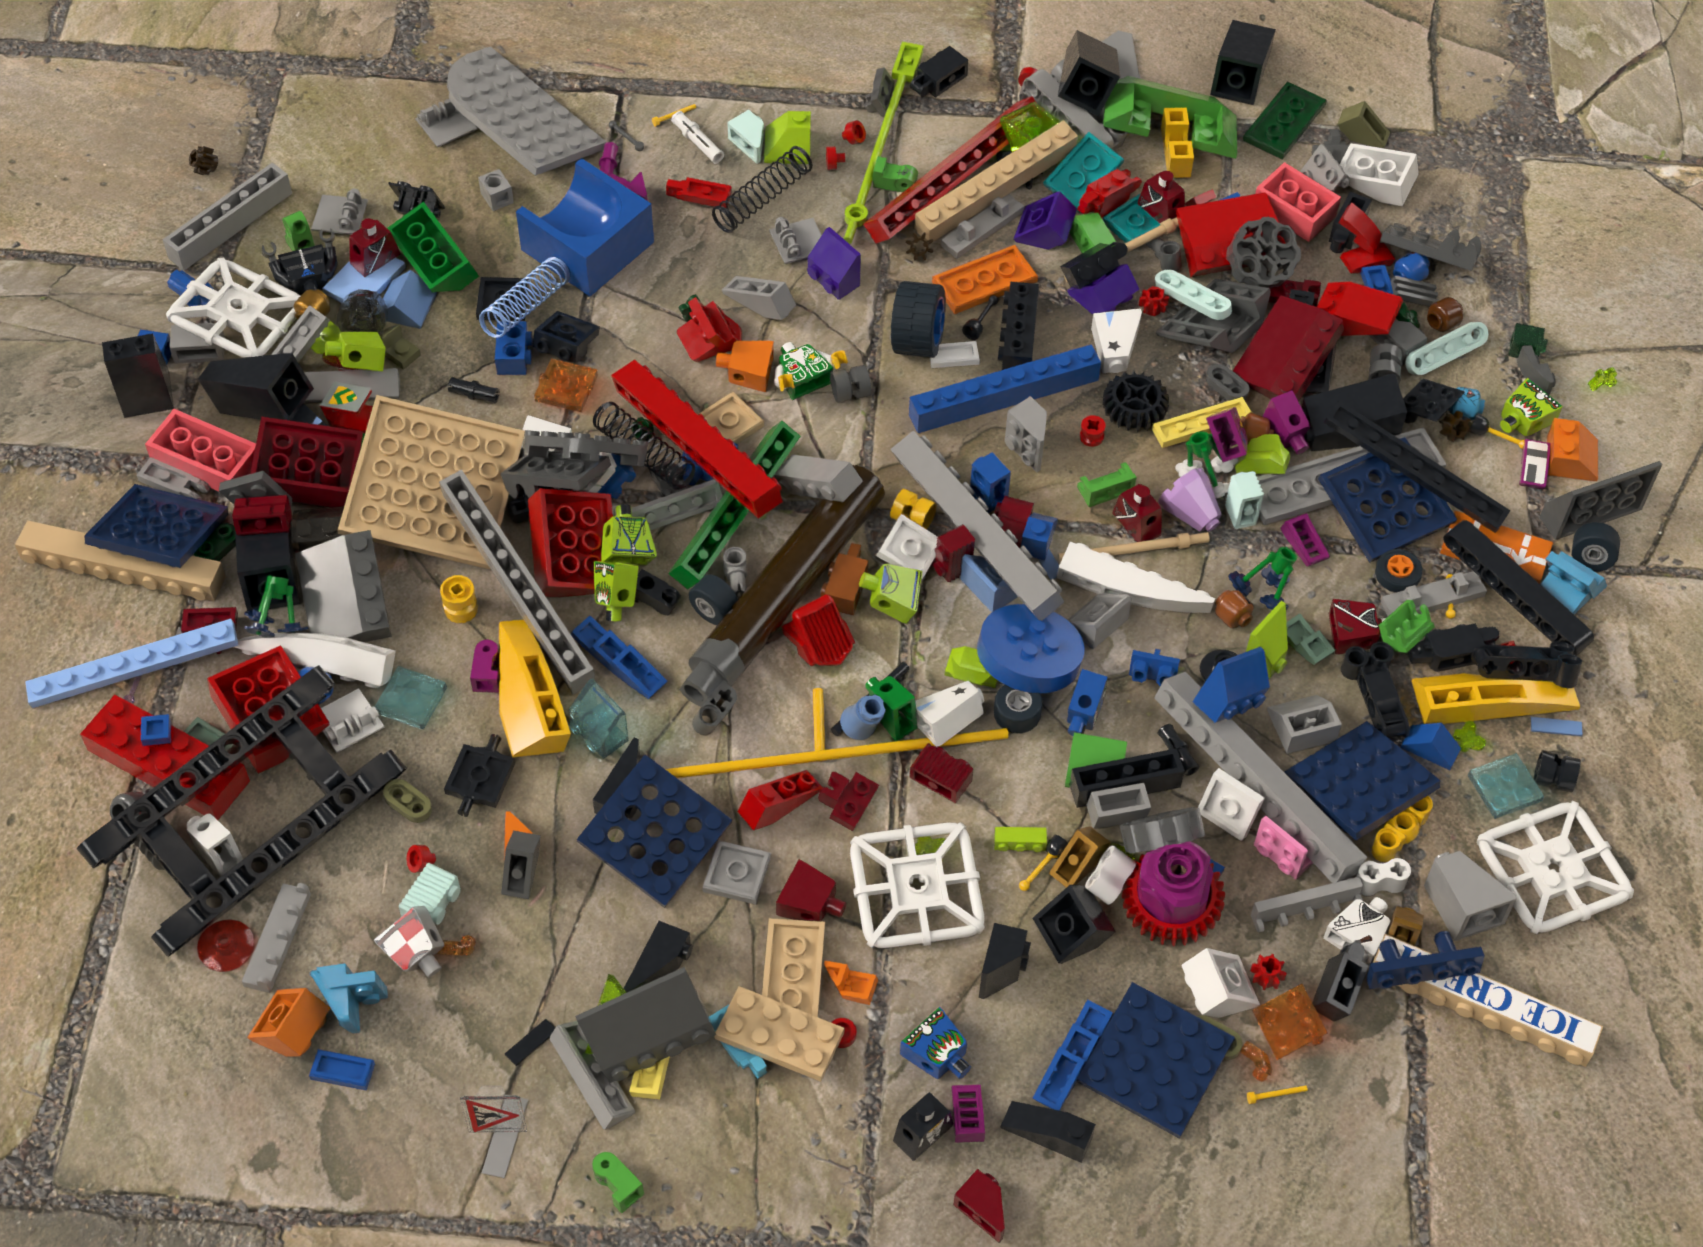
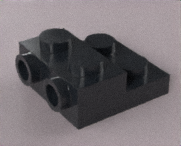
M556 311L534 330L532 347L536 348L540 353L555 355L561 361L576 363L587 353L588 344L599 335L600 326Z

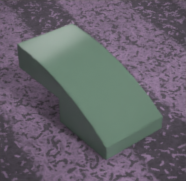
M1301 614L1287 621L1288 643L1313 665L1335 652V649L1321 631L1314 632Z

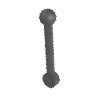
M612 120L609 122V127L618 131L634 144L635 150L642 151L644 149V143L633 139L617 126L616 121Z

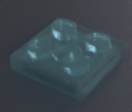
M398 666L376 703L375 708L379 715L424 730L447 689L446 682Z
M1517 753L1471 769L1467 775L1494 819L1540 803L1544 798L1543 793Z

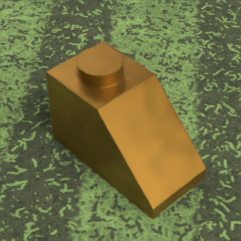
M1091 826L1077 829L1049 874L1066 888L1070 884L1077 885L1098 864L1111 842Z
M1396 906L1387 935L1415 946L1423 926L1424 915L1417 913L1411 908Z

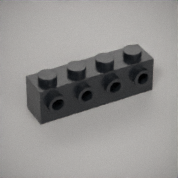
M1010 281V290L1004 292L1003 305H1008V309H1003L1001 323L1006 324V328L1001 327L1000 342H1004V346H999L998 361H1002V370L1032 362L1039 284Z
M1175 748L1072 768L1069 786L1076 808L1087 806L1086 804L1091 792L1140 783L1145 784L1147 794L1181 788L1185 771L1178 750Z

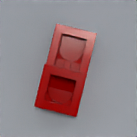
M1351 203L1338 223L1356 235L1353 242L1370 254H1373L1380 243L1382 234L1374 222L1360 208Z
M1379 243L1373 254H1370L1362 247H1357L1342 253L1340 259L1351 274H1360L1362 267L1391 266L1395 261L1394 256L1384 243Z

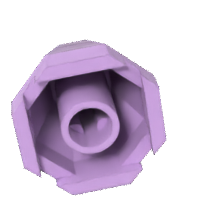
M1194 468L1178 478L1173 483V489L1170 491L1167 488L1158 500L1164 510L1200 532L1205 530L1210 532L1220 524L1219 518L1222 514L1209 478L1202 468H1198V470Z

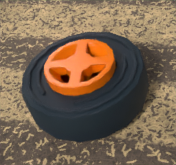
M1395 549L1382 554L1377 561L1375 575L1382 587L1397 593L1404 591L1406 587L1417 586L1422 578L1423 568L1420 560L1414 554L1406 550Z

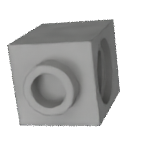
M500 169L478 177L481 195L492 211L514 203L512 187Z

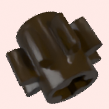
M198 146V150H192L189 156V165L195 167L194 173L209 175L210 172L216 170L218 157L213 155L214 149Z
M914 232V240H906V243L911 245L906 254L912 252L914 254V261H916L918 256H922L924 260H927L926 252H934L932 248H929V244L934 240H927L925 238L926 232L919 237ZM921 240L924 242L923 246L926 247V250L922 249L920 252H917V247L914 246V243H918Z
M1456 410L1454 415L1446 412L1443 420L1439 421L1442 426V430L1439 433L1447 436V439L1451 442H1454L1456 437L1464 440L1467 432L1471 431L1468 426V422L1471 419L1463 416V412Z

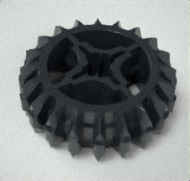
M1135 371L1131 375L1124 372L1121 377L1116 375L1113 381H1109L1103 393L1102 405L1105 408V416H1110L1111 422H1117L1118 428L1124 425L1127 431L1135 428L1138 432L1142 427L1148 431L1150 425L1153 426L1154 423L1161 422L1165 418L1169 408V394H1167L1166 387L1162 386L1161 380L1154 381L1153 375L1147 377L1144 371L1141 375L1136 374ZM1119 397L1123 399L1121 403L1118 400ZM1152 400L1154 405L1151 406L1149 401Z

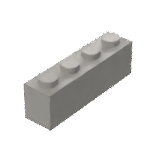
M793 454L774 474L782 488L781 491L786 494L844 502L863 482L850 462Z

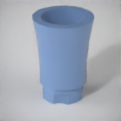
M877 695L864 696L857 703L847 707L840 718L844 733L855 740L869 738L884 716V701Z

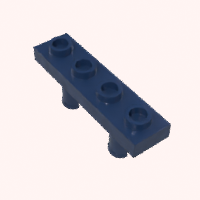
M1441 931L1434 936V942L1439 953L1401 958L1395 940L1387 939L1382 941L1379 947L1384 961L1370 963L1367 983L1370 989H1387L1396 985H1413L1423 981L1445 980L1449 977L1462 975L1471 976L1480 973L1485 955L1481 947L1457 950L1449 931Z

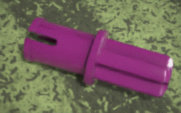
M607 142L604 145L603 156L599 160L600 170L608 176L611 173L613 174L614 169L617 167L616 156L618 146L613 142Z

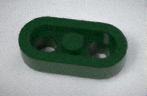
M229 523L220 524L194 553L195 557L220 561L236 546L234 525Z

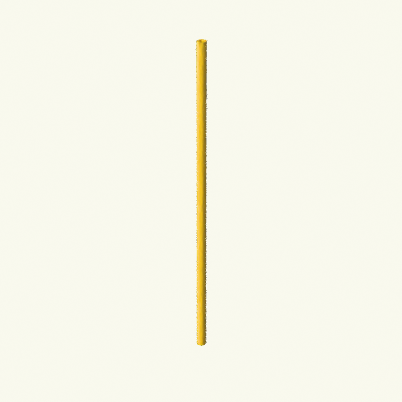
M1008 729L956 734L940 745V747L1008 739ZM919 738L665 770L676 778L918 750L924 749L928 743L931 746L935 745L928 738Z

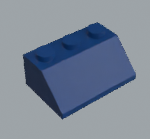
M1258 647L1218 662L1192 702L1215 723L1224 719L1229 720L1238 713L1244 714L1253 707L1255 709L1258 708L1265 701L1266 697L1264 695L1270 687L1264 649Z

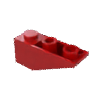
M804 770L749 789L737 812L753 830H757L774 824L818 794L823 787L808 770Z

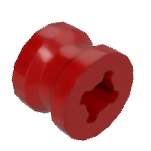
M1095 415L1085 417L1081 422L1079 435L1081 442L1089 447L1100 445L1104 440L1105 421Z

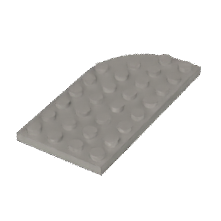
M491 46L466 54L457 60L449 70L447 88L449 99L455 108L535 176L604 150V145L606 144L604 139Z

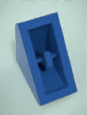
M1442 723L1411 725L1410 734L1404 739L1400 747L1449 771L1461 750L1459 744Z

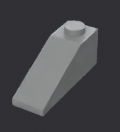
M735 276L722 289L724 295L765 318L782 320L796 306L785 282Z

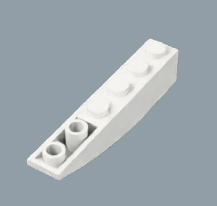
M1069 543L1057 573L1058 579L1096 594L1130 595L1132 605L1152 609L1210 613L1215 598L1205 591H1195L1187 588L1185 584L1179 581H1170L1162 578L1156 572H1147L1139 569L1133 563L1121 562L1114 559L1108 553H1098L1090 550L1088 546L1082 543Z
M298 632L274 633L275 637H262L259 635L239 639L238 646H235V648L242 649L244 654L258 655L281 645L296 668L320 665L328 674L340 675V679L345 681H363L366 686L372 688H379L391 681L396 652L395 650L345 637Z

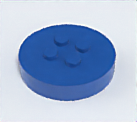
M1025 604L1004 606L990 613L984 620L977 642L979 660L990 675L1011 688L1029 693H1050L1067 687L1077 677L1085 652L1084 642L1080 633L1067 619L1053 611L1042 621L1038 620Z

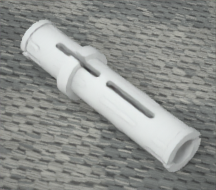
M678 111L672 116L671 121L682 131L683 136L686 139H690L714 164L719 163L724 158L723 151L699 129L700 127L696 122L689 120L682 111Z

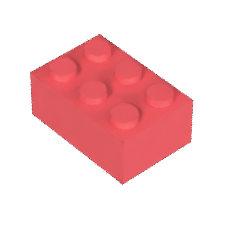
M1285 162L1256 188L1255 193L1266 192L1279 223L1288 225L1295 234L1308 242L1337 216L1341 200L1340 196Z

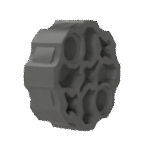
M1262 217L1260 220L1246 222L1234 234V238L1227 248L1226 258L1232 267L1231 274L1239 283L1265 288L1281 286L1294 274V269L1301 258V248L1295 240V232L1288 225H1282L1272 217ZM1253 233L1251 237L1243 239L1245 235ZM1277 236H1282L1285 244L1280 243L1277 240ZM1242 264L1250 268V273L1242 269ZM1281 269L1284 270L1280 275H1274L1276 271Z
M1196 807L1162 812L1120 824L1125 851L1129 853L1156 850L1166 845L1181 844L1205 836L1200 809Z

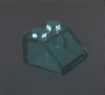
M591 678L587 681L569 709V726L576 735L580 734L585 739L587 747L593 753L597 752L604 759L629 741L626 713Z

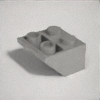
M1030 396L1008 410L1005 443L1010 450H1014L1022 458V461L1027 466L1039 472L1042 463L1047 411Z
M1318 695L1267 707V712L1286 754L1337 740L1342 724L1332 703Z

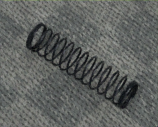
M793 146L789 152H785L777 161L772 162L764 171L759 172L758 176H754L751 181H747L745 186L739 188V191H734L732 196L726 198V201H722L719 206H715L712 209V217L721 230L731 233L737 229L738 223H744V218H750V213L756 214L757 209H762L763 203L769 204V198L775 199L776 194L782 193V189H788V184L793 185L795 179L800 180L801 174L806 175L810 172L813 164L808 153L801 147ZM793 149L799 150L806 157L809 169H807L804 161L797 154L793 153ZM794 155L803 163L805 169L796 162ZM784 159L791 162L793 168L799 173L798 178L794 177L791 170L785 165ZM778 164L784 166L787 173L793 178L792 183L787 181V178L779 170ZM772 169L778 171L781 178L786 182V187L781 186L778 179L772 174ZM765 173L772 176L774 182L780 187V192L774 190L773 186L767 181ZM759 178L764 180L774 192V197L768 195L761 186ZM753 183L758 185L763 194L767 196V202L762 201L759 194L754 190ZM746 188L753 191L754 195L761 202V207L755 205L752 198L748 196ZM740 193L747 196L750 203L755 207L754 212L750 211L742 201ZM734 198L739 200L748 211V217L743 216L740 209L735 205ZM723 203H726V208L722 207L721 205ZM727 203L735 207L738 214L742 217V222L736 220L735 216L729 211ZM716 209L720 211L722 219L732 229L725 228L719 222L715 213ZM722 212L728 217L731 225L725 220Z
M606 402L596 410L593 416V425L601 433H604L605 436L610 437V439L618 438L621 435L624 438L628 430L636 425L635 429L627 439L632 440L634 435L640 430L642 432L637 440H641L645 435H648L646 439L648 443L654 439L653 445L647 451L648 456L645 461L647 463L644 466L648 467L651 472H654L657 477H660L674 490L682 489L692 481L695 475V464L687 460L685 456H681L678 451L668 446L666 442H662L660 437H656V434L650 432L647 427H643L642 423L637 422L635 418H631V415L625 413V410L619 408L616 403ZM610 406H615L616 409L605 419L604 426L600 427L599 420L604 410ZM616 411L613 420L608 425H606V422L610 415ZM623 416V420L621 421L620 425L616 429L612 430V427L614 423L617 421V419ZM630 420L627 428L620 435H618V432L622 425L626 421ZM646 429L648 433L643 435V431ZM617 430L616 436L613 437L611 433ZM650 434H652L654 438L649 440ZM656 439L660 440V442L655 445ZM660 444L657 453L649 459L653 449ZM662 444H665L666 447L661 450ZM667 449L664 457L655 464L660 453ZM675 453L678 454L679 457L674 459ZM673 454L670 462L662 468L666 458ZM655 458L653 465H649L648 461ZM679 459L678 464L668 473L671 465ZM661 463L659 470H655V466ZM685 464L683 471L673 479L678 468ZM687 464H691L692 470L686 480L680 484L673 485L672 481L678 479L684 473ZM667 468L666 474L661 475V471Z

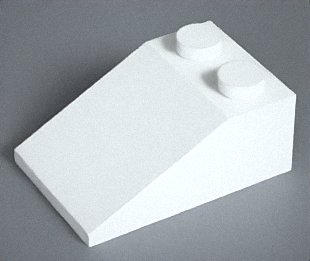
M1351 143L1340 163L1343 168L1342 170L1350 177V187L1381 203L1403 206L1418 176L1417 154Z

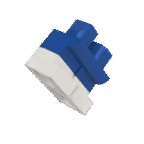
M600 452L599 455L609 456L611 466L600 477L589 482L586 488L579 491L611 494V498L617 499L622 494L621 485L624 482L631 483L636 478V473L632 466L620 465V455Z

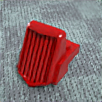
M695 297L688 302L692 309L689 313L692 319L677 329V335L689 357L694 362L713 357L717 353L729 352L732 350L734 342L742 341V328L725 315L724 311L714 301L705 306Z
M828 594L796 609L792 613L793 620L781 626L783 635L796 646L798 655L810 666L815 664L819 666L841 665L851 652L853 644H855L847 623L842 619L834 599Z

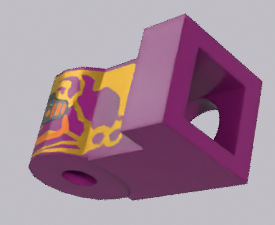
M482 640L476 644L470 676L473 692L499 693L498 671H495V668L499 665V651L497 644L492 640Z

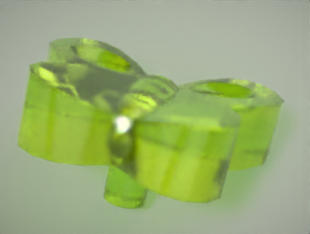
M1610 367L1605 371L1599 369L1594 373L1595 377L1588 382L1592 391L1597 390L1604 384L1613 387L1617 384L1615 378L1617 372L1614 367Z
M1472 721L1466 722L1462 729H1456L1452 735L1456 741H1460L1459 746L1462 752H1467L1469 749L1480 751L1486 745V740L1476 735V725Z
M930 836L917 838V843H915L916 855L936 853L945 839H932Z

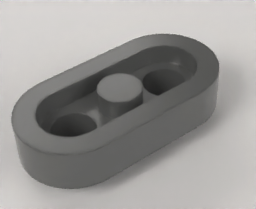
M1214 364L1208 368L1206 375L1207 384L1226 400L1230 401L1243 397L1244 400L1247 399L1249 385L1231 369L1222 364Z

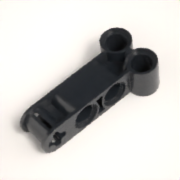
M1559 641L1552 642L1549 647L1480 645L1471 654V660L1478 666L1479 674L1485 678L1553 681V683L1563 688L1576 687L1582 665V660L1573 655L1574 647Z
M1385 642L1374 643L1369 652L1358 646L1350 647L1345 653L1340 668L1341 673L1347 679L1357 680L1374 727L1388 738L1397 736L1408 737L1410 734L1409 722L1388 670L1394 655L1393 648Z

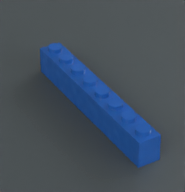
M1091 344L911 396L909 400V417L917 433L932 430L1017 405L1030 396L1033 399H1038L1099 381L1101 361Z

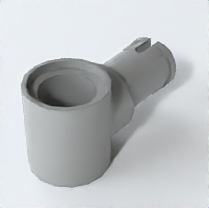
M730 547L723 554L724 573L739 599L738 593L740 592L742 595L747 589L745 580L747 577L746 553L742 548Z

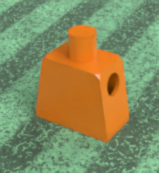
M736 341L733 344L731 354L717 353L716 367L728 369L730 383L766 392L774 359V341Z

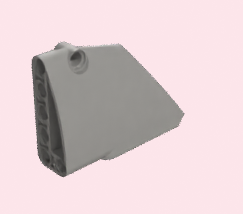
M1118 30L1103 40V43L1117 49L1120 70L1119 79L1126 76L1140 79L1132 34ZM1064 59L1053 68L1051 74L1044 69H1040L1024 80L1019 100L1033 96L1044 114L1038 121L1048 130L1064 120L1078 135L1077 144L1090 132L1111 149L1121 147L1125 138L1131 134L1104 127V107L1099 116L1058 97Z

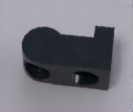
M641 569L637 577L635 602L641 601L653 607L660 614L670 615L681 599L680 593L674 587L668 585L667 582Z

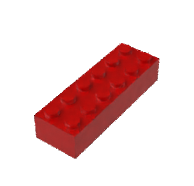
M114 694L80 733L87 750L155 787L209 747V745L172 725L171 743L143 746L141 742V717L154 715ZM239 763L226 773L224 771L210 782L208 788L185 805L203 815L211 814L215 819L219 820L250 782L245 765ZM187 777L180 780V784L185 788H191L195 785L194 780Z

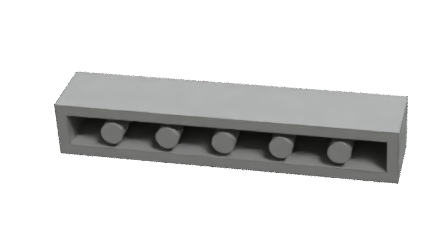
M274 163L269 164L165 237L163 243L168 259L183 271L290 196L292 190L288 174Z

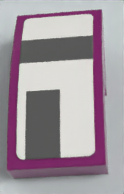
M1529 439L1524 440L1519 485L1545 489L1549 467L1550 443Z

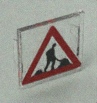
M481 1086L476 1096L460 1097L469 1133L527 1132L520 1096H506L503 1086Z

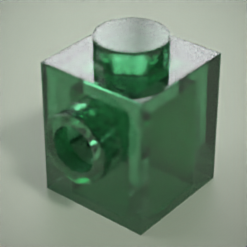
M1516 323L1510 339L1508 356L1518 358L1522 346L1532 345L1534 353L1538 357L1540 353H1545L1548 339L1544 338L1545 328Z

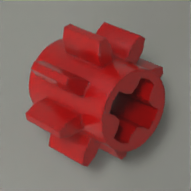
M1152 286L1147 290H1142L1138 306L1144 307V314L1156 316L1161 312L1165 313L1166 306L1169 303V296H1164V289Z
M1260 954L1257 964L1252 963L1250 969L1252 973H1255L1252 982L1258 983L1262 986L1263 990L1270 987L1278 989L1280 981H1284L1287 975L1285 971H1282L1285 962L1279 961L1274 957V954L1266 957Z

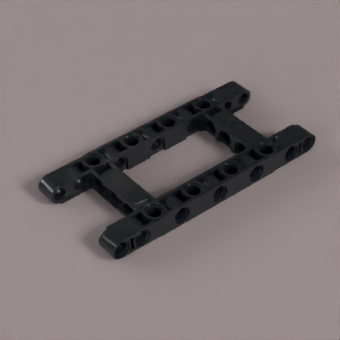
M320 665L311 669L77 847L78 852L94 869L102 863L106 865L140 839L190 898V902L161 923V928L151 936L167 957L174 954L383 790L388 782L397 779L407 769L396 754L389 750L384 754L382 752L349 777L304 725L299 717L326 698L325 694L335 686V683ZM272 711H277L282 714L283 718L275 721L268 714ZM270 738L271 740L274 738L275 740L277 738L289 752L291 760L295 759L307 773L306 777L308 780H313L325 796L216 880L166 821L165 816L179 805L183 807L208 788L210 782L224 771L227 773L250 756L254 749L266 739ZM228 744H234L239 748V752L230 754L226 752L224 747ZM188 777L194 780L195 785L191 788H185L180 784V780ZM349 794L352 796L353 802L344 804L340 801L339 796ZM138 812H146L149 814L150 819L146 822H138L135 820L134 815ZM304 827L309 830L310 836L300 838L296 834V829ZM254 862H262L266 866V871L257 873L252 869L251 865ZM215 896L221 900L222 905L218 908H211L207 905L206 900L209 897Z

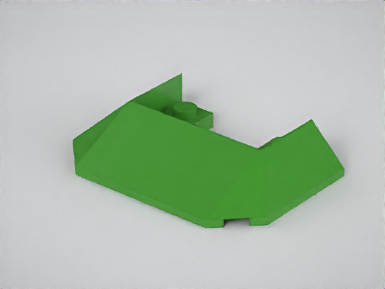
M1126 76L1118 80L1104 105V127L1148 137L1150 132L1151 112L1163 114L1164 108H1187L1188 120L1192 121V147L1194 149L1235 159L1237 157V116L1215 97Z

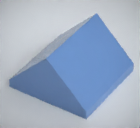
M409 270L391 281L377 309L375 319L421 329L437 292H431L423 279L412 270Z
M966 554L963 556L960 579L991 612L1005 606L1018 597L983 556Z

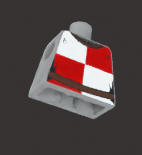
M425 906L412 907L374 939V942L405 972L415 971L420 967L425 975L430 978L442 969L434 955L444 947V942Z

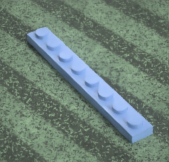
M228 619L25 681L28 703L32 708L238 646L235 624L232 619Z

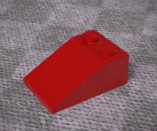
M1350 281L1330 282L1327 284L1317 307L1343 320L1344 331L1341 336L1389 334L1403 303V298Z

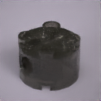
M358 289L350 292L344 297L337 312V325L341 332H378L380 336L388 319V308L385 301L378 292Z

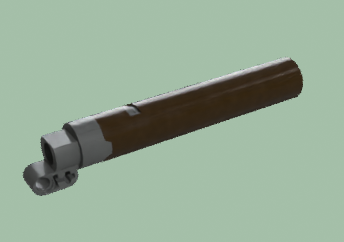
M852 465L863 482L844 502L827 499L819 500L732 606V610L722 618L690 657L688 664L692 673L679 690L689 701L701 707L692 721L693 728L697 733L701 735L711 734L728 714L737 700V693L732 687L733 684L882 501L885 495L884 486L872 471L865 467ZM721 698L724 699V703L718 708L716 706L717 702ZM702 716H708L712 723L705 722Z

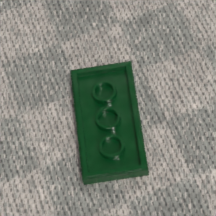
M1287 81L1244 134L1243 141L1283 160L1325 107L1327 100Z

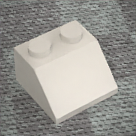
M1206 948L1181 965L1185 973V981L1196 999L1195 1005L1202 1015L1221 1018L1256 1008L1260 1005L1239 955Z

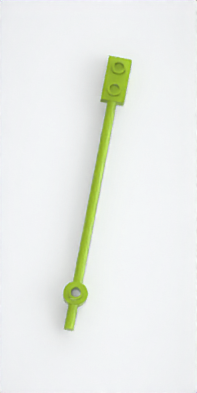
M908 42L901 43L892 70V78L897 81L856 203L847 206L845 209L844 219L848 226L843 239L849 244L853 241L857 227L863 226L868 220V210L864 205L873 181V170L878 156L881 157L905 83L911 82L916 76L923 55L924 45Z

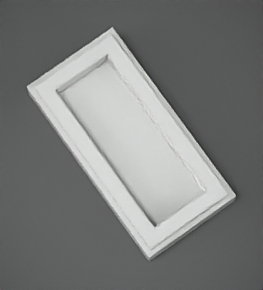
M976 341L939 344L938 354L934 358H930L931 368L979 365L980 361Z

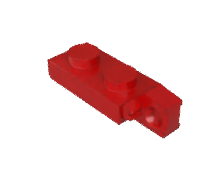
M689 177L681 181L668 179L666 184V195L714 207L719 206L722 201H726V198L732 194L731 185ZM723 203L721 206L726 208V203Z

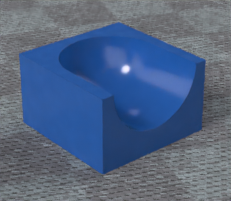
M582 158L575 163V173L568 192L551 212L545 216L538 217L523 206L516 211L521 250L540 263L550 257L562 260L569 269L570 278L568 282L588 296H592L654 243L651 203ZM552 262L546 263L555 268L561 277L565 279V273L560 266ZM547 267L548 269L556 273V271H554L552 268Z

